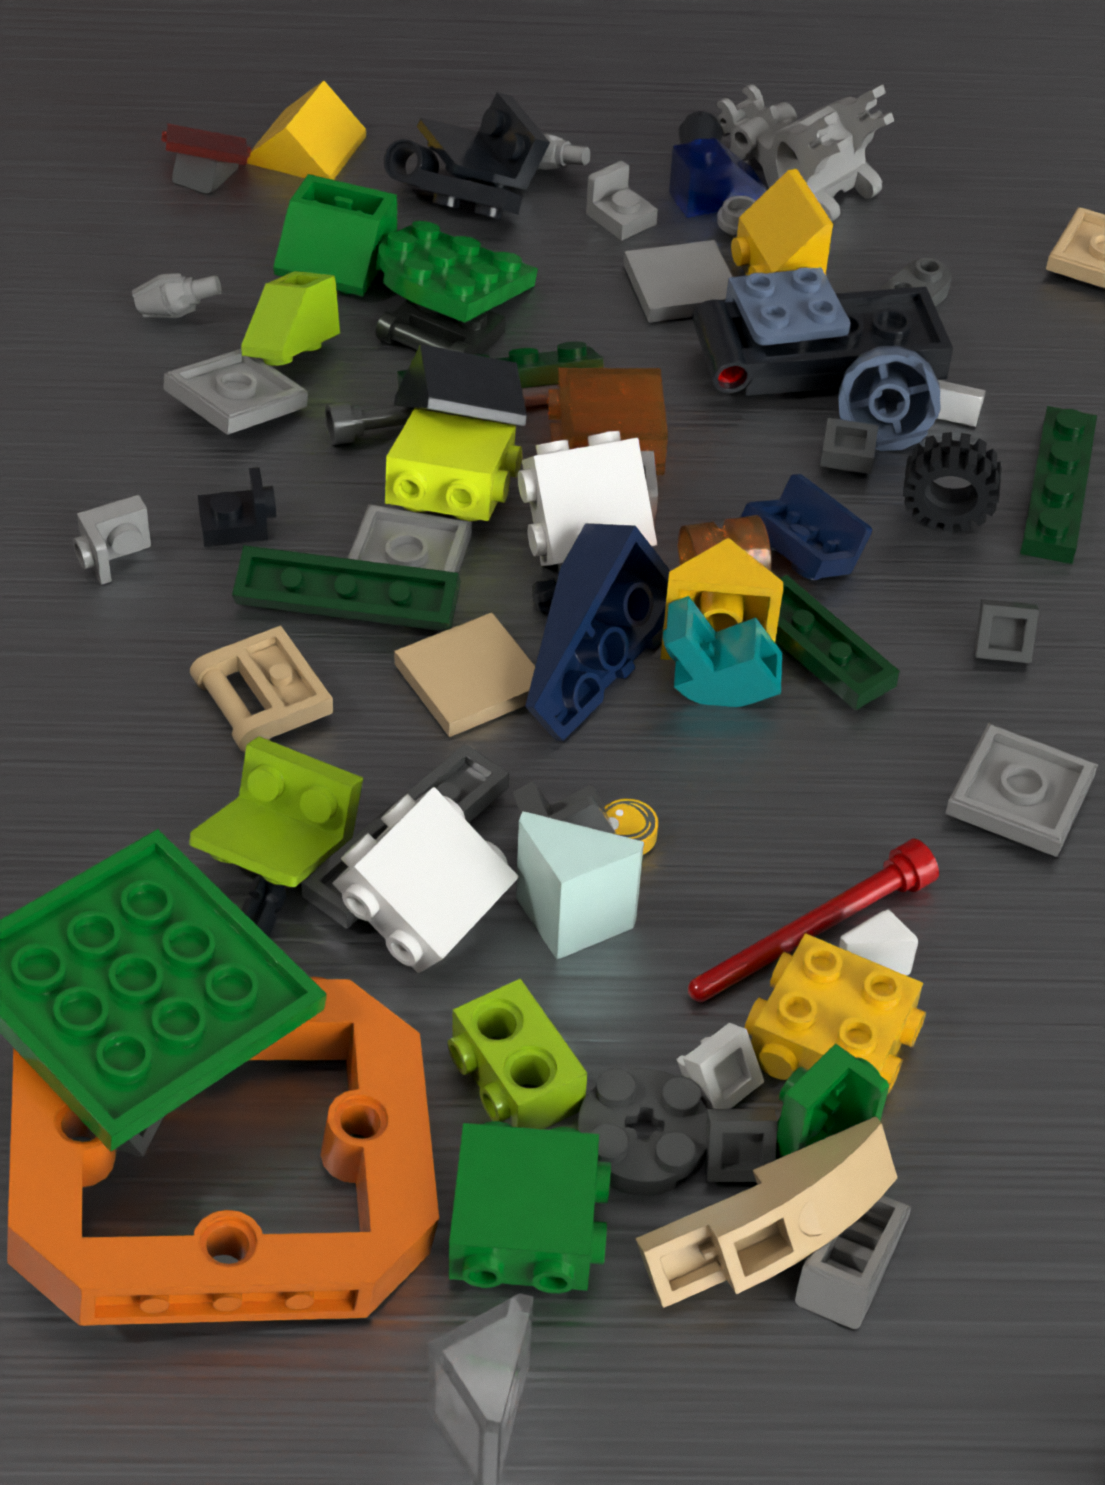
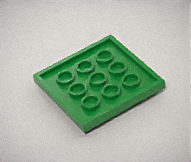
M159 829L0 920V1034L110 1152L322 1012L325 1008L327 993Z

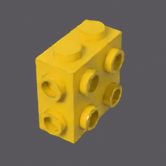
M805 933L793 955L784 952L779 958L770 981V987L774 988L768 1000L760 997L757 998L750 1010L744 1028L747 1029L748 1035L752 1036L751 1044L759 1067L774 1078L788 1080L792 1073L800 1067H805L809 1070L836 1043L854 1057L870 1062L880 1075L888 1081V1095L896 1081L903 1061L896 1054L901 1044L909 1047L914 1045L925 1020L926 1012L917 1008L923 982Z

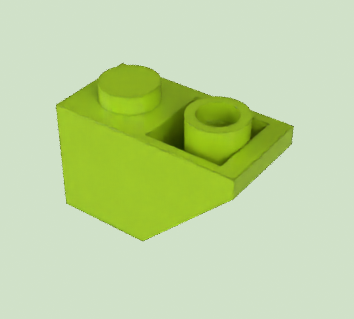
M294 271L266 283L241 345L242 356L262 358L264 363L270 366L285 365L293 361V356L301 352L318 350L322 347V342L340 334L335 275Z

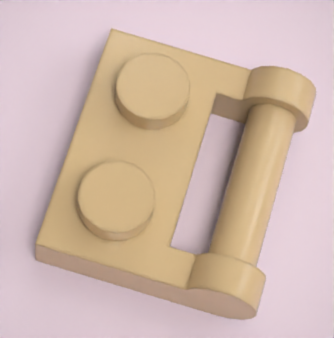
M281 625L204 654L197 658L190 667L191 677L200 689L208 690L232 726L233 740L244 753L246 745L258 736L270 740V738L333 713L332 696ZM239 671L265 710L252 715L228 681L227 676Z

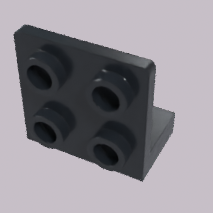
M499 92L496 93L489 109L484 113L478 131L426 118H420L417 124V128L427 140V146L440 156L446 164L445 169L451 175L467 181L471 177L485 180L490 185L500 189H507L508 186L527 190L550 144L549 140L514 98Z

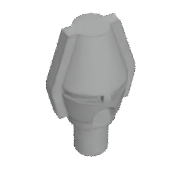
M543 133L550 144L538 169L551 170L566 167L569 164L587 165L589 163L591 153L588 147L574 146L563 138Z
M181 273L162 274L135 288L132 291V296L137 311L143 317L178 318L195 311L196 304L200 303V299L221 294L222 288L217 275L195 280L193 277L187 278L182 276Z

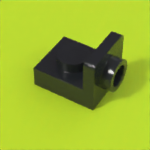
M260 467L249 468L250 490L197 495L204 547L268 540L267 518L277 517L273 485L263 486Z

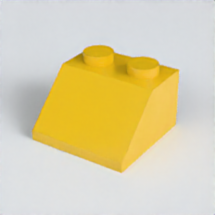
M798 169L788 170L739 217L737 237L732 239L731 252L734 263L742 267L746 276L753 273H774L792 271L799 268L819 267L823 269L826 275L833 223Z

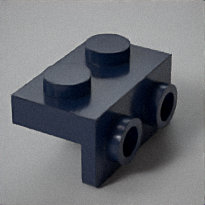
M802 474L790 476L780 499L747 502L739 519L742 524L755 533L754 538L758 543L781 553L792 562L791 567L796 573L811 580L851 574L872 534L871 526Z

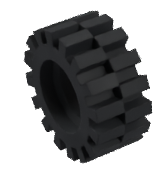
M952 432L942 433V442H937L934 435L925 438V447L918 443L913 448L912 456L909 455L906 462L903 497H905L904 504L906 509H913L912 517L919 522L926 516L927 527L935 529L939 522L944 524L943 531L953 532V524H960L961 530L967 531L971 530L972 520L980 526L986 522L987 514L993 516L997 503L999 504L1002 467L1001 461L997 462L998 454L993 448L986 452L987 443L979 438L972 445L970 444L971 435L961 433L960 441L952 440ZM954 476L967 480L971 485L951 489L938 485L934 480L941 477Z

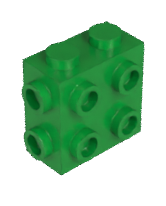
M491 1121L484 1124L463 1123L449 1239V1279L464 1280L472 1286L481 1288L496 1287L500 1284L534 1286L540 1291L552 1294L565 1293L571 1289L588 1291L590 1264L604 1265L607 1222L593 1221L595 1203L608 1204L611 1162L598 1161L600 1134L581 1133L570 1127H556L550 1130L520 1128L499 1121Z

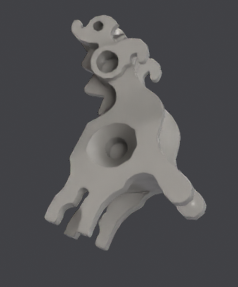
M753 84L742 89L743 94L748 96L745 101L734 105L730 99L724 98L717 102V107L722 109V113L718 116L717 120L722 127L723 136L725 137L731 133L730 157L732 164L739 170L745 169L751 165V161L746 159V157L751 155L763 167L769 188L788 170L798 169L831 221H834L840 215V206L833 198L839 190L845 193L855 187L858 193L865 199L872 198L881 192L882 180L878 173L867 163L865 148L872 141L874 133L878 128L894 122L892 112L883 114L878 111L873 115L869 112V109L877 105V98L886 93L883 84L869 90L859 98L848 96L820 107L797 120L794 108L789 103L782 102L766 108L760 90Z

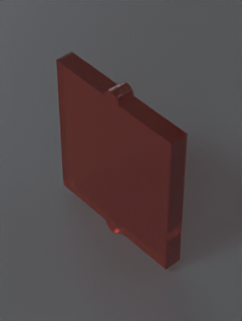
M168 123L166 131H162L161 141L166 142L165 151L241 165L247 164V158L251 154V147L247 146L246 138Z

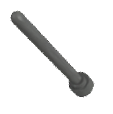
M560 384L522 388L525 407L558 403L564 398L565 390ZM349 402L327 404L325 407V419L330 442L332 445L353 443L355 437L363 436L364 430L405 425L414 409L393 405L361 410L358 405L350 406Z

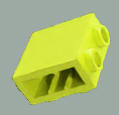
M414 408L386 456L385 504L402 506L404 509L412 512L432 511L454 515L457 519L464 521H489L497 503H505L507 499L510 477L517 478L520 471L522 447L515 445L516 425Z

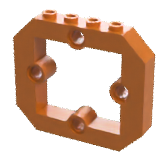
M314 976L310 978L327 993L324 1010L250 1059L346 1060L348 1091L337 1096L329 1106L320 1153L323 1166L332 1176L343 1182L356 1184L360 1232L263 1234L261 1227L252 1217L240 1211L222 1210L213 1212L203 1218L195 1228L194 1235L82 1237V1187L93 1186L106 1179L113 1170L116 1149L110 1152L13 1048L7 1263L79 1326L367 1318L430 1254L439 1222L420 1033L350 979H326ZM349 1134L362 1135V1136L365 1137V1138H364V1139L354 1138V1137L350 1136ZM87 1137L92 1140L80 1142L74 1141L72 1138ZM227 1255L239 1261L226 1264L218 1262L213 1257Z

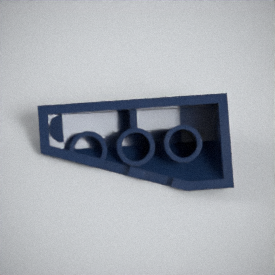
M585 523L560 567L525 705L555 740L564 741L603 702L604 690L616 678L625 679L636 668L633 661L646 648L655 649L662 642L670 569L636 525Z

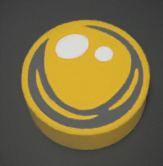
M619 799L605 806V810L616 832L615 835L643 841V855L654 847L657 840L658 817L649 805L635 799Z

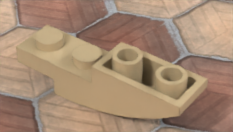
M873 1117L753 1170L757 1182L756 1186L635 1238L654 1293L662 1307L670 1306L726 1280L736 1294L741 1293L805 1259L856 1222L885 1194L898 1178L881 1121L877 1117Z

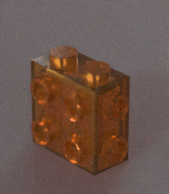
M558 368L557 389H548V420H557V423H550V442L568 440L569 450L588 447V436L619 431L621 441L638 438L640 451H654L656 475H664L668 430L661 369Z

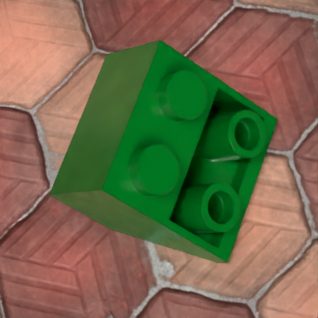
M308 174L289 201L273 266L274 275L282 277L294 271L335 275L336 290L347 294L364 296L379 270H376L379 244L388 233L398 231L397 194Z

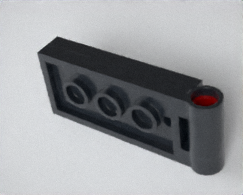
M926 286L836 293L851 323L849 333L842 337L773 345L757 344L735 301L724 302L716 299L705 301L698 305L692 316L693 324L716 389L723 393H734L744 389L746 396L840 388L845 372L861 354L880 346L897 345L913 350L930 364L937 380L947 379L953 346Z

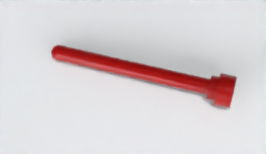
M915 838L890 851L889 859L884 862L881 871L692 979L688 985L689 996L694 1001L704 1002L777 960L784 952L789 953L796 949L805 933L816 937L895 890L899 892L907 890L917 892L928 886L939 877V868L934 855L922 841Z

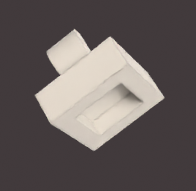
M728 1023L711 1037L703 1038L700 1041L701 1045L686 1056L681 1055L676 1059L682 1076L692 1079L701 1089V1100L707 1109H731L765 1082L747 1029L732 1023Z

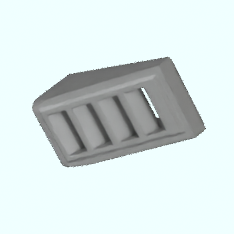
M883 1195L860 1217L884 1227L883 1232L856 1221L832 1241L809 1255L802 1267L795 1297L796 1304L803 1309L846 1327L858 1329L879 1287L910 1216L912 1207Z

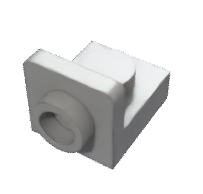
M623 161L592 173L588 177L586 214L621 241L657 225L658 214L656 207L628 187L629 165Z
M139 494L77 513L80 536L73 538L74 550L83 569L91 568L100 585L112 582L109 560L151 547L147 508Z

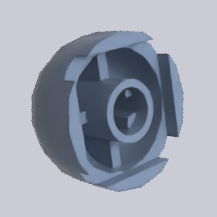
M897 345L880 346L861 354L845 372L839 389V415L841 420L879 425L875 448L879 451L903 450L919 443L928 434V429L934 424L941 410L940 384L930 364L917 352Z

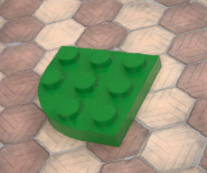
M415 221L412 225L388 233L379 244L376 270H382L385 273L383 283L395 293L418 305L464 323L534 287L538 268L522 263V258L514 253L493 252L480 247L481 243L474 238L451 236L441 232L438 225L427 221Z

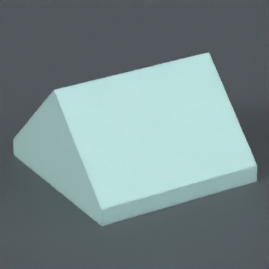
M522 811L518 830L517 875L519 878L516 883V899L556 960L633 929L637 917L644 842Z

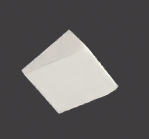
M938 380L940 384L941 410L937 419L976 427L986 390Z
M888 909L886 911L883 910L842 935L839 948L907 976L912 970L918 939Z

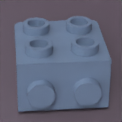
M821 267L799 268L797 270L774 273H753L747 276L728 278L725 302H736L757 344L773 345L842 337L849 333L850 320Z

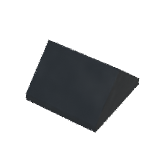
M420 344L405 374L394 401V406L410 409L416 408L516 426H525L527 419L517 363Z

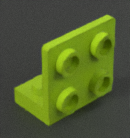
M258 736L246 745L239 797L190 832L189 845L209 853L217 861L233 863L262 875L270 883L296 887L353 838L363 777Z

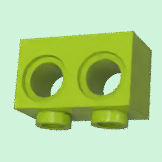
M521 978L452 1009V1038L447 1041L450 1056L458 1071L462 1075L470 1073L480 1087L482 1104L492 1121L508 1123L513 1127L546 1129L580 1112L581 1105L586 1097L587 1071ZM492 1037H500V1038H504V1039H501V1040H493V1039H489V1038H492ZM532 1084V1085H536V1086H538V1087H537V1088H524V1087H521V1085Z

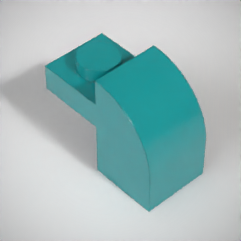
M689 596L669 603L667 629L663 631V642L671 659L676 661L674 687L682 695L699 704L741 707L781 694L782 652L757 618L716 632Z

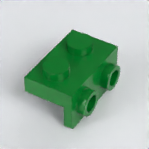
M836 1043L809 1070L805 1067L798 1068L785 1082L779 1094V1100L783 1102L781 1116L777 1121L776 1160L873 1117H877L881 1121L889 1089L888 1081L880 1075L870 1062L854 1057Z

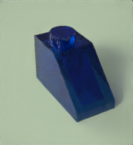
M716 138L696 139L690 143L673 146L669 193L686 218L718 212L723 207L724 201L733 196H747L757 200L768 190L753 168Z

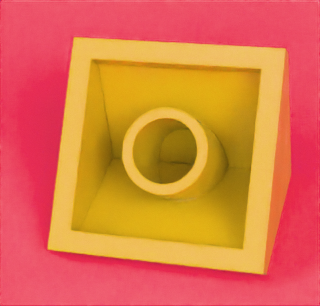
M323 80L280 114L247 155V164L301 178H306L310 174L334 180L366 138V128Z
M727 538L669 572L663 631L667 629L669 603L689 596L716 632L757 618L775 642L783 594V581L730 538ZM662 637L660 659L673 660L666 651Z

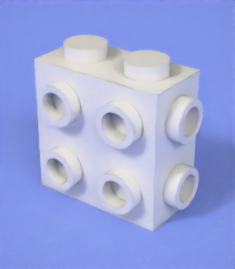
M619 431L606 432L588 436V447L569 450L568 440L536 445L537 456L522 460L523 470L518 472V487L523 502H530L533 524L528 525V541L533 556H540L541 566L558 564V570L560 571L562 563L585 523L636 525L651 546L657 545L638 438L621 441Z
M435 787L431 788L416 801L407 793L381 817V820L388 828L376 840L367 833L341 857V860L348 868L332 883L342 893L343 902L350 912L356 917L368 921L386 939V946L393 957L402 964L411 966L418 974L442 960L519 878L508 865L504 853L493 843L485 841L465 820L464 812L459 805L452 799L442 796Z

